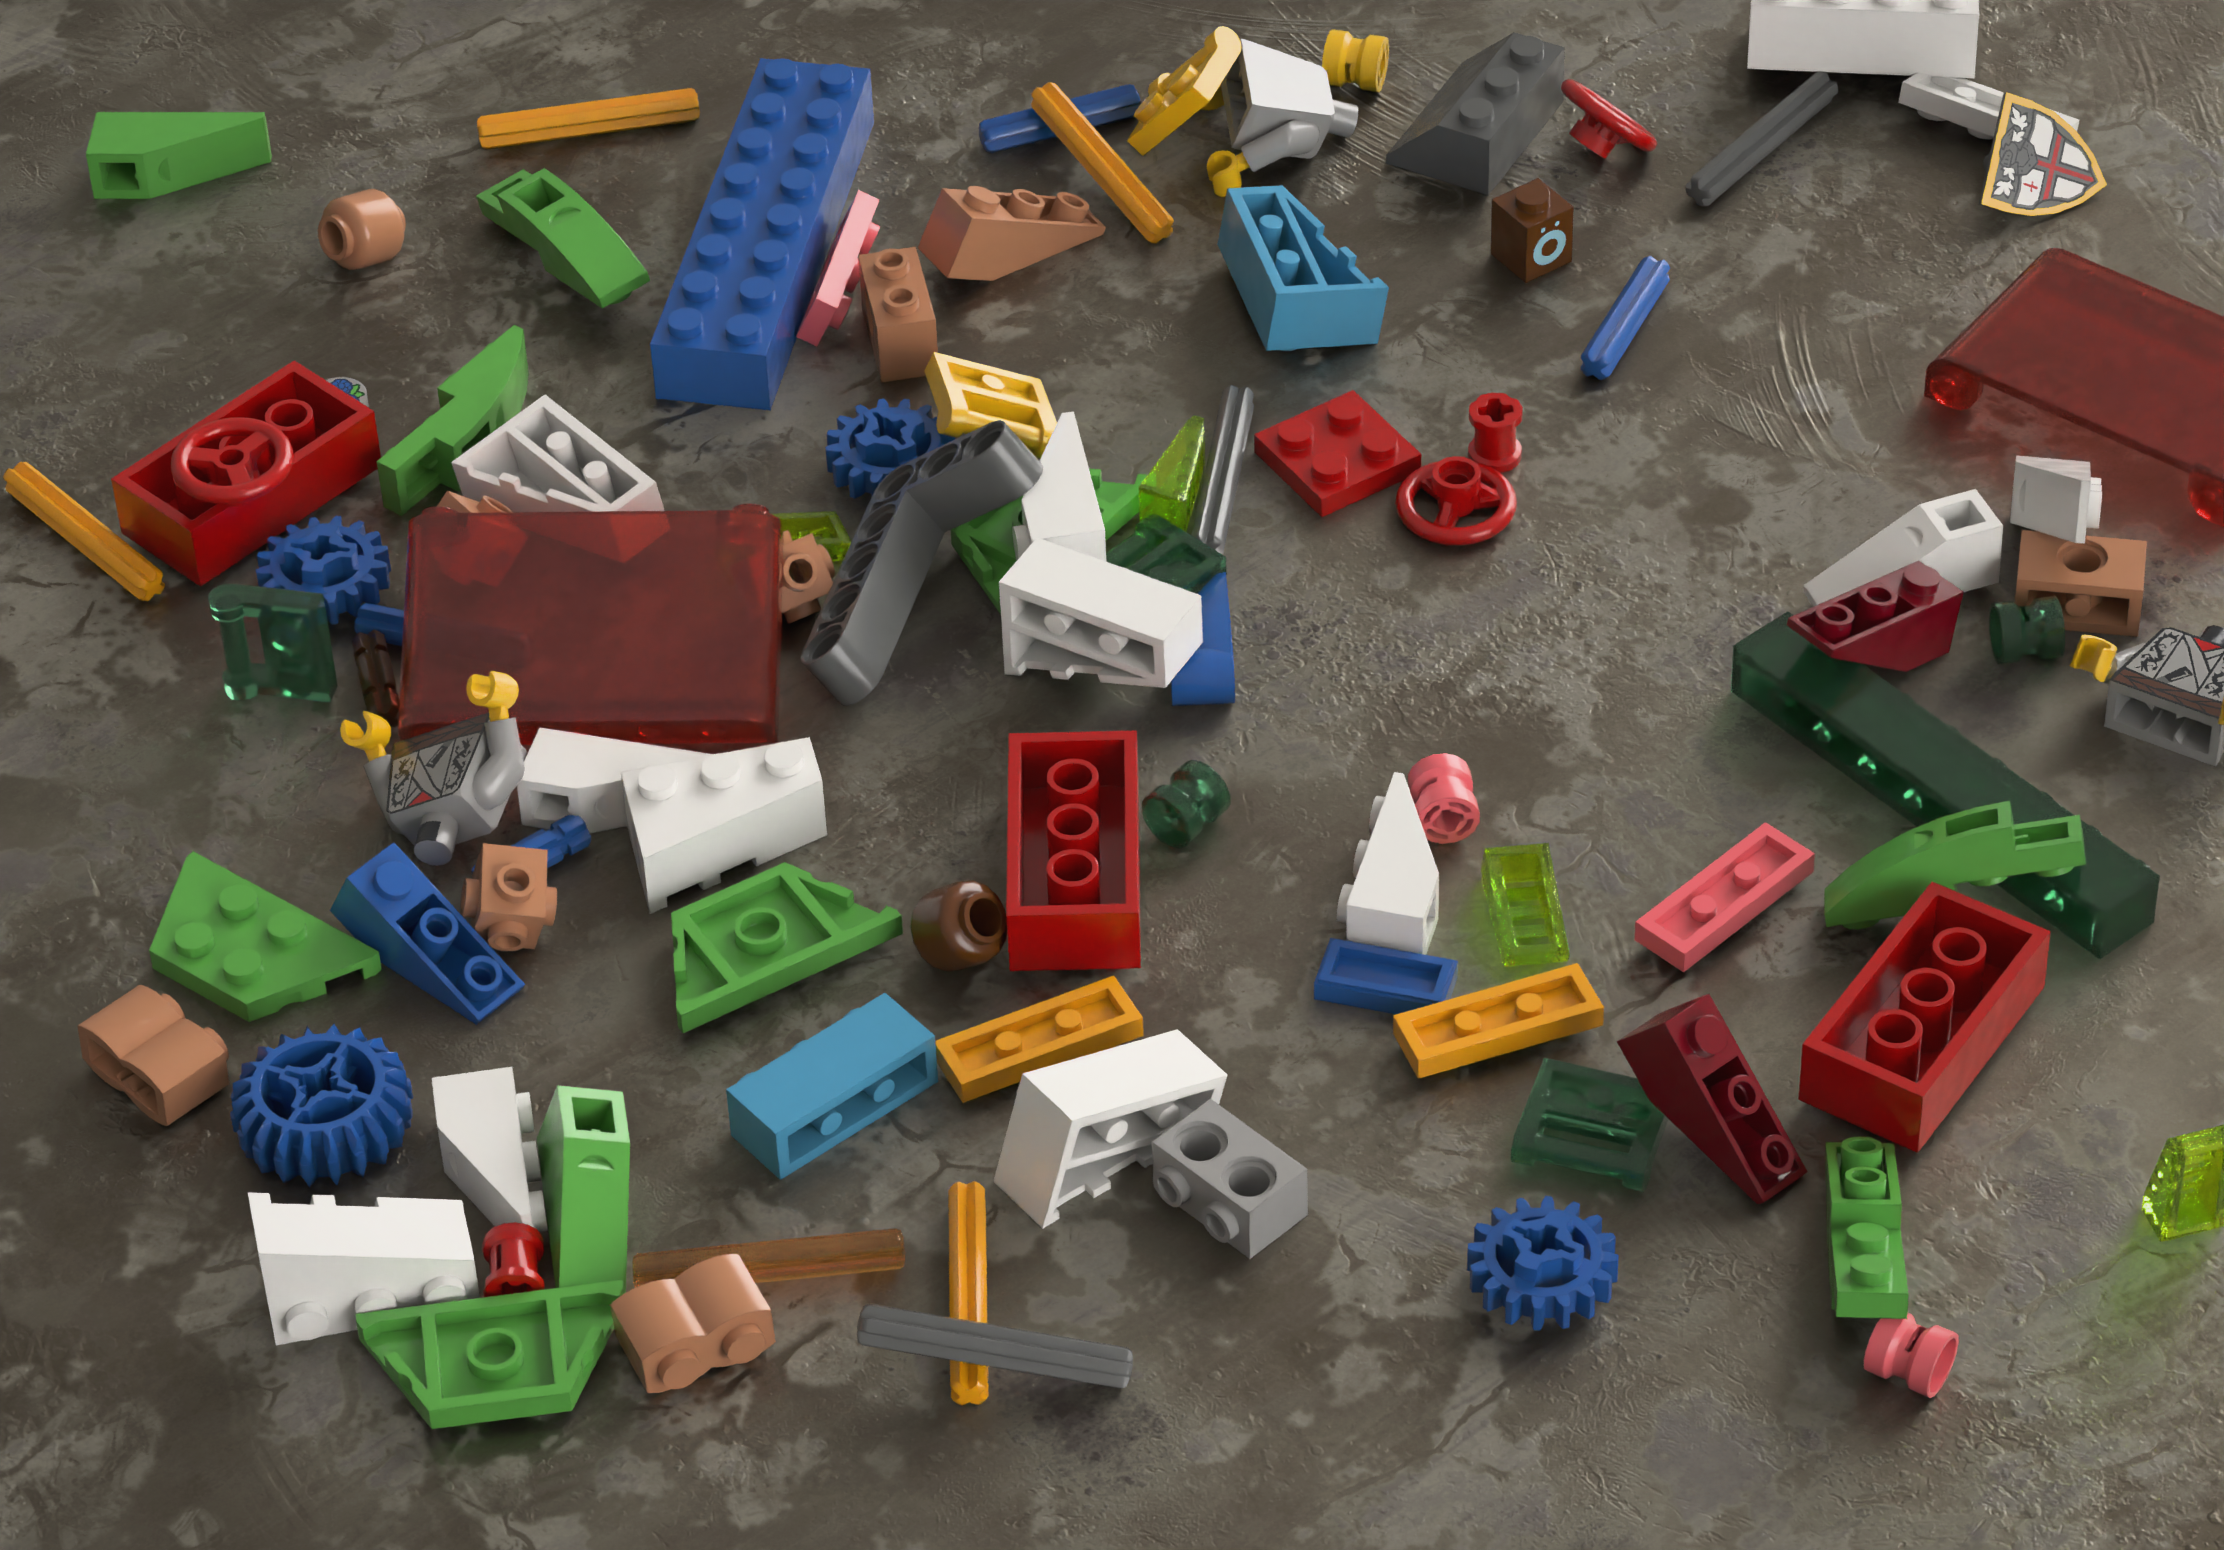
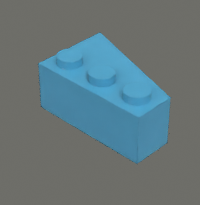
M1283 185L1227 188L1217 245L1266 351H1293L1302 348L1378 344L1389 287L1379 277L1369 280L1355 266L1357 256L1345 246L1337 249L1323 236L1325 225Z

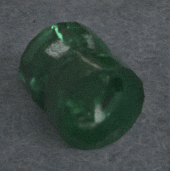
M2056 596L2035 598L2030 605L2018 606L2013 601L1991 603L1989 608V635L1995 661L1998 664L2020 662L2024 655L2035 654L2041 660L2063 657L2065 651V625L2062 608Z
M1190 760L1173 772L1169 785L1163 784L1156 787L1143 799L1141 813L1145 823L1159 840L1171 847L1183 848L1200 835L1203 823L1209 824L1216 821L1228 810L1231 805V795L1222 777L1211 766L1202 761Z

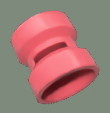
M1443 753L1425 757L1412 766L1408 774V787L1427 840L1439 844L1455 843L1472 834L1480 823V812L1477 799L1472 793L1473 780L1466 761L1456 755Z
M1910 1313L1907 1314V1319L1880 1318L1875 1325L1865 1351L1864 1369L1884 1379L1897 1376L1906 1380L1910 1390L1932 1398L1943 1386L1953 1366L1959 1344V1335L1939 1325L1930 1328L1918 1325L1914 1316Z

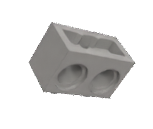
M1212 1099L1206 1101L1152 1141L1153 1184L1160 1197L1167 1204L1182 1208L1201 1222L1212 1237L1222 1243L1228 1242L1249 1259L1308 1215L1307 1168Z

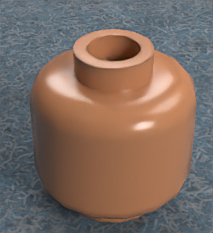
M377 189L363 190L329 202L324 208L321 221L319 222L318 239L324 253L338 265L348 270L362 269L391 260L401 251L406 221L402 210L386 193Z

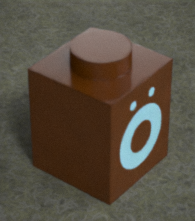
M1539 178L1493 198L1491 208V255L1525 283L1572 262L1574 207Z

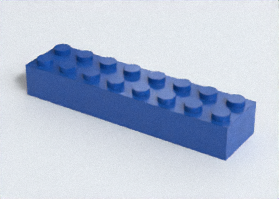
M760 58L650 342L656 399L771 410L797 339V332L815 289L874 125L870 69L848 67L843 64L826 65L794 62L783 58L774 60Z

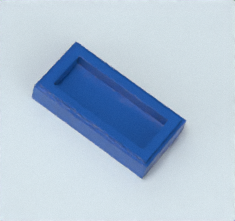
M1330 938L1314 982V999L1391 1014L1403 1013L1451 999L1458 978V961Z

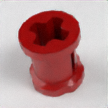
M1487 393L1480 395L1476 401L1469 405V421L1475 427V436L1468 447L1469 459L1488 465L1500 473L1517 467L1521 461L1522 446L1518 439H1516V427L1522 422L1523 407L1517 399L1511 398L1504 393Z
M518 1222L503 1223L488 1231L482 1241L483 1256L490 1267V1275L485 1279L484 1297L544 1290V1280L538 1274V1262L544 1254V1240L541 1233L528 1224Z

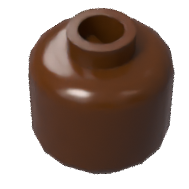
M974 880L958 881L934 889L919 899L912 912L910 928L913 943L920 956L934 968L946 972L963 970L985 963L1000 953L1006 942V910L995 892L987 885Z

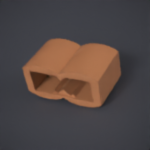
M138 985L77 1026L82 1058L89 1067L110 1086L124 1091L141 1111L162 1125H170L229 1085L226 1062L229 1059V1052L222 1038L209 1027L203 1029L196 1023L186 1019L179 1004L168 994L160 995L147 986Z
M725 1254L706 1259L688 1268L675 1279L657 1280L640 1285L624 1293L610 1304L615 1336L647 1393H659L670 1389L687 1387L711 1367H725L747 1363L758 1357L776 1342L771 1309L738 1254Z

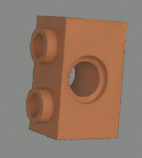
M916 247L885 249L880 252L858 255L862 311L881 383L926 376L924 370L933 352L938 353L936 318Z
M2022 530L2013 626L2138 637L2144 591L2147 541L2085 536V544L2074 543L2038 531Z

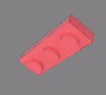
M858 190L837 230L797 332V338L817 347L828 326L836 330L841 326L852 302L851 297L843 294L844 290L852 293L860 279L858 254L869 253L880 229L879 225L871 222L879 199Z
M1765 822L1635 921L1634 940L1674 967L1685 972L1814 872L1815 853Z

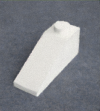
M1074 411L1061 413L1040 459L1044 467L1043 473L1036 484L1023 495L1021 500L1023 525L1012 527L1016 560L1021 557L1038 537L1106 562L1105 527Z

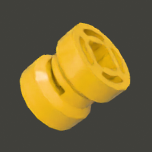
M1331 29L1326 39L1322 58V67L1327 71L1329 85L1342 87L1347 82L1355 83L1364 91L1379 93L1382 90L1387 73L1389 40L1387 37L1369 35L1365 39L1353 38L1348 31Z

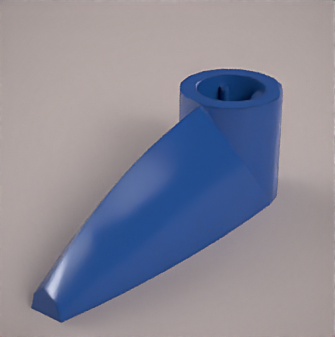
M1226 572L1216 574L1198 592V595H1201L1203 643L1171 681L1172 706L1235 703L1234 659Z

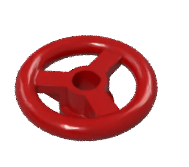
M1567 79L1562 83V93L1585 112L1583 119H1578L1569 132L1571 136L1604 159L1609 156L1616 144L1630 143L1645 152H1651L1656 148V138L1613 104L1573 79Z
M225 418L204 424L187 434L176 446L171 457L170 466L176 484L191 497L208 503L239 507L255 501L257 498L278 487L292 468L294 453L288 437L274 425L253 418ZM249 436L237 445L225 446L219 450L201 448L205 444L223 437ZM271 446L275 452L274 463L267 472L260 476L257 460L262 451ZM189 466L197 467L208 474L211 484L197 479L191 473Z
M1453 456L1424 465L1408 475L1399 486L1395 504L1398 516L1403 524L1417 536L1443 545H1469L1488 540L1504 530L1514 517L1517 498L1511 483L1494 468L1466 457ZM1421 488L1438 500V509L1440 511L1433 523L1419 515L1414 507V497ZM1498 507L1490 518L1481 523L1466 527H1455L1459 517L1470 514L1474 509Z

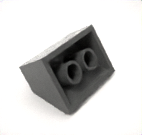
M1513 32L1465 60L1386 154V164L1489 195L1563 103L1561 85L1564 82L1565 47L1542 41L1537 37Z

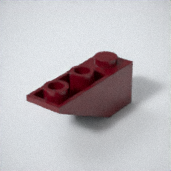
M1918 560L1788 618L1786 626L1831 658L1907 672L1949 653L1964 591L1943 578L1935 569L1926 566Z
M1710 994L1703 995L1659 1013L1617 1041L1649 1101L1756 1204L1764 1203L1808 1172Z

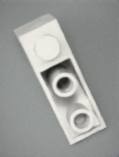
M2016 456L2010 523L2074 543L2085 544L2086 528L2099 529L2102 502L2101 478L2091 477L2090 462Z
M1976 489L1919 504L1804 584L1803 592L1814 607L1918 560L1926 566L1935 569L1943 578L1964 592L1999 583L2003 525Z
M539 728L524 760V775L517 784L522 825L550 829L552 823L567 815L580 816L584 820L589 833L626 827L627 821L621 779L622 771L713 754Z
M1394 772L1386 796H1376L1374 799L1369 821V832L1372 835L1369 841L1361 839L1358 843L1353 865V876L1356 879L1354 885L1344 884L1342 887L1337 908V921L1346 924V941L1426 955L1438 922L1439 872L1403 773Z
M512 1067L432 1078L444 1173L494 1226L518 1222L528 1224L539 1232L548 1231L542 1190L529 1192L528 1183L541 1181L536 1141L522 1142L523 1133L535 1132L530 1093L516 1094Z

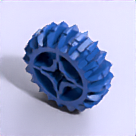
M335 1024L323 1034H314L308 1026L305 1029L304 1035L296 1039H291L281 1034L278 1047L275 1049L264 1046L258 1047L256 1062L242 1063L240 1080L232 1083L233 1092L231 1100L233 1111L230 1112L233 1131L238 1134L241 1149L244 1150L246 1158L254 1159L261 1173L276 1170L283 1183L292 1180L297 1175H301L309 1188L318 1177H330L338 1185L341 1174L350 1171L364 1177L367 1163L386 1164L389 1149L402 1147L404 1130L411 1127V1118L413 1116L411 1081L406 1077V1071L404 1070L403 1063L399 1060L398 1053L389 1052L388 1048L384 1045L382 1037L367 1041L360 1028L353 1030L346 1036L339 1032Z

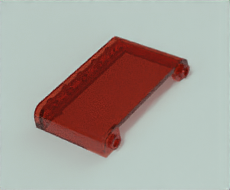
M2049 248L2043 251L1928 365L1925 376L1924 396L1957 410L1970 408L1982 396L1985 384L2189 473L2187 492L2192 506L2204 519L2224 527V316L2064 249Z
M740 504L733 507L732 510L458 513L456 510L447 507H429L424 509L421 515L412 518L408 523L398 735L400 740H406L488 713L487 707L477 706L469 700L466 691L467 681L473 674L489 677L490 671L508 674L518 684V697L512 707L508 709L509 718L516 717L521 745H532L539 728L643 744L778 743L784 533L780 519L770 514L766 507L758 504Z

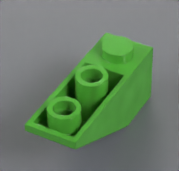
M97 112L86 151V158L94 199H152L270 163L272 154L265 112Z
M557 1085L537 1136L555 1288L623 1280L624 1293H626L630 1138L623 1092Z

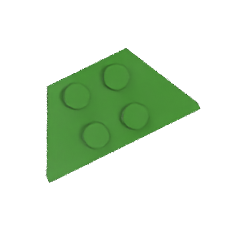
M1089 468L1107 541L1157 497L1156 478L1146 474H1138L1135 484L1102 481L1101 469ZM1023 496L951 529V545L1000 614L999 581L1017 561L1012 527L1023 525L1021 502Z
M194 851L185 859L149 949L154 970L248 1022L276 1013L287 1004L305 1002L327 994L326 981L359 970L363 979L375 976L382 970L379 951Z
M786 862L671 912L678 1028L682 1033H686L902 935V915L897 909L887 905L880 913L856 904L854 903L852 890L833 882L818 881L812 877L811 873Z
M623 1280L356 1314L359 1340L431 1429L572 1411L614 1330L610 1304L624 1294Z

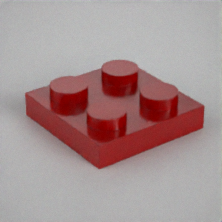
M1354 390L1254 434V453L1321 517L1397 484L1421 467L1422 454Z

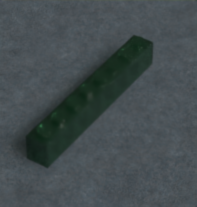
M1787 611L1733 645L1732 693L1915 826L1919 827L1938 818L1971 808L2010 801L2014 824L2075 816L2055 802L2048 793L2034 787L2010 770L2000 759L1992 757L1961 735L1955 727L1944 723L1920 706L1910 695L1899 691L1875 674L1866 664L1831 658L1786 626L1788 618L1793 616L1790 612ZM2081 820L2086 865L2075 866L2071 871L2054 877H2042L2035 873L2007 876L2004 881L1996 885L2095 957L2101 959L2154 923L2160 875L2151 870L2145 862L2134 858L2103 836L2097 828Z

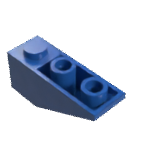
M394 842L346 878L330 909L332 914L355 939L379 951L382 964L476 1025L525 986V983Z

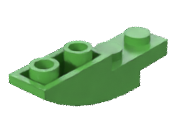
M545 168L533 175L522 169L476 195L482 214L537 250L545 271L602 309L608 305L626 300L632 291L650 281L647 270L613 228L577 192Z
M513 325L494 342L488 344L455 374L450 375L437 388L440 410L434 415L429 416L423 424L395 447L389 449L377 461L383 507L402 516L440 483L458 492L461 491L451 462L521 412L529 377L523 328Z
M2005 801L1944 816L1909 830L1875 848L1848 867L1824 889L1826 927L1842 925L1848 929H1863L1877 924L1880 919L1905 916L1932 881L1957 892L1958 883L1969 882L1974 886H1991L2001 883L2007 876L2035 873L2042 877H2054L2071 871L2075 866L2086 865L2080 815L2014 824L2010 801Z
M1851 1137L1843 1142H1826V1221L1831 1308L1835 1310L1836 1317L1907 1319L1909 1293L1901 1237L1902 1202L1894 1144L1881 1143L1870 1137Z

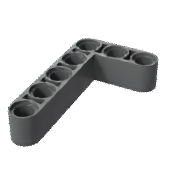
M997 420L902 464L891 471L875 489L801 655L802 663L841 705L850 706L859 702L881 680L944 533L1018 499L1028 492L1042 475L1044 468L1042 463L1004 421Z

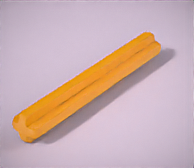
M1048 82L1042 88L1036 87L1031 94L1033 98L1031 107L1138 231L1150 243L1156 244L1162 238H1168L1173 233V217L1055 83Z
M685 88L484 115L477 119V130L481 147L491 149L692 122L699 119L700 109L695 89Z
M19 462L14 469L8 468L5 471L3 478L7 481L5 488L8 493L141 601H149L154 594H161L163 592L165 584L162 582L163 573L160 569L27 462Z
M958 1181L948 1190L949 1317L987 1323L985 1188L976 1181L968 1184ZM950 1360L952 1400L961 1406L969 1402L976 1405L983 1403L989 1396L988 1367Z

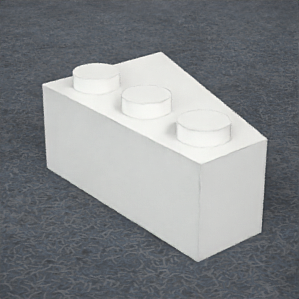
M547 395L540 397L451 462L464 497L480 502L483 496L491 497L514 513L515 516L511 522L517 528L622 565H626L671 531L656 482Z
M1038 537L999 581L1005 675L1021 676L1027 668L1049 670L1052 679L1069 680L1074 672L1098 674L1101 683L1166 688L1203 643L1201 595Z
M1178 1029L1023 1073L993 1182L1043 1229L1060 1219L1059 1211L1056 1208L1084 1191L1088 1192L1093 1198L1111 1189L1109 1176L1135 1161L1139 1162L1144 1168L1153 1164L1152 1141L1209 1099H1212L1219 1105L1227 1074Z
M248 1192L276 1345L313 1340L318 1337L358 1330L356 1323V1314L480 1298L475 1261L462 1200L377 1197L375 1207L336 1206L334 1195H312L311 1205L271 1203L269 1193Z

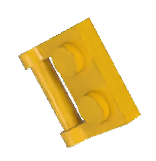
M1224 26L1218 27L1205 38V46L1173 73H1163L1149 84V96L1134 113V117L1139 122L1127 140L1141 155L1144 156L1211 101L1242 49L1241 41L1233 30Z
M933 352L924 372L938 409L936 427L939 434L958 438L962 433L968 434L991 422L1002 420L1036 458L1041 459L1057 422L1040 379Z

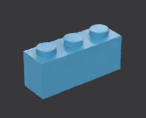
M883 993L862 1007L851 1010L836 1023L808 1040L797 1043L790 1051L759 1070L746 1074L736 1084L727 1088L731 1136L781 1180L938 1082L935 1035L889 995Z

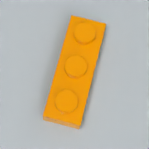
M1575 963L1393 1015V1035L1419 1079L1603 1026L1604 1006L1579 964Z
M1113 975L936 1040L937 1064L962 1103L1020 1082L1023 1073L1107 1050L1144 1036L1143 1017Z

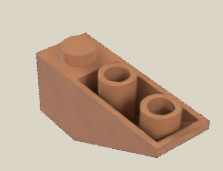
M969 186L967 190L942 188L918 249L947 278L994 281L1104 234L1106 226L1088 210L1089 204L1085 200L1067 192H1060L1057 196L1036 195L1024 189H1015L1012 193L992 192L980 186Z

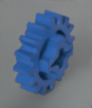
M879 399L877 407L870 410L859 404L855 406L856 417L854 419L840 415L837 418L838 430H828L827 432L828 446L825 447L827 471L833 473L834 485L836 487L849 485L850 497L855 499L862 496L865 492L873 495L878 484L891 471L956 438L938 433L936 427L937 417L933 418L932 406L928 404L920 407L918 410L910 409V399H903L898 407H889L885 399Z
M334 516L330 523L320 524L316 517H311L308 521V528L302 530L293 524H289L286 526L287 537L285 539L270 536L267 539L269 551L258 552L257 554L259 568L256 569L260 595H265L266 606L269 610L281 607L283 619L287 621L293 619L298 614H303L305 616V623L309 626H312L317 621V618L327 617L332 625L338 624L340 613L347 611L350 615L357 617L361 603L377 605L380 602L379 590L389 589L390 587L389 572H391L388 547L382 546L381 535L378 531L366 534L364 522L360 520L349 527H343L341 516Z
M1552 1196L1544 1197L1541 1202V1208H1531L1524 1198L1516 1199V1212L1512 1214L1496 1207L1491 1211V1225L1477 1223L1474 1227V1243H1468L1467 1271H1470L1471 1292L1483 1293V1308L1487 1312L1501 1306L1505 1307V1323L1510 1325L1518 1321L1523 1315L1531 1317L1533 1330L1540 1331L1544 1325L1545 1318H1555L1557 1324L1562 1329L1569 1328L1570 1314L1575 1311L1581 1316L1591 1319L1595 1314V1301L1609 1303L1612 1295V1283L1617 1282L1619 1255L1615 1254L1616 1238L1614 1233H1602V1218L1598 1214L1584 1220L1579 1218L1580 1203L1573 1201L1564 1210L1554 1209Z

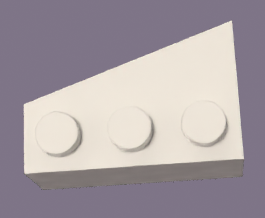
M810 737L621 772L627 828L649 914L667 907L668 896L698 883L705 890L721 883L720 873L752 859V862L759 866L827 836L823 782Z

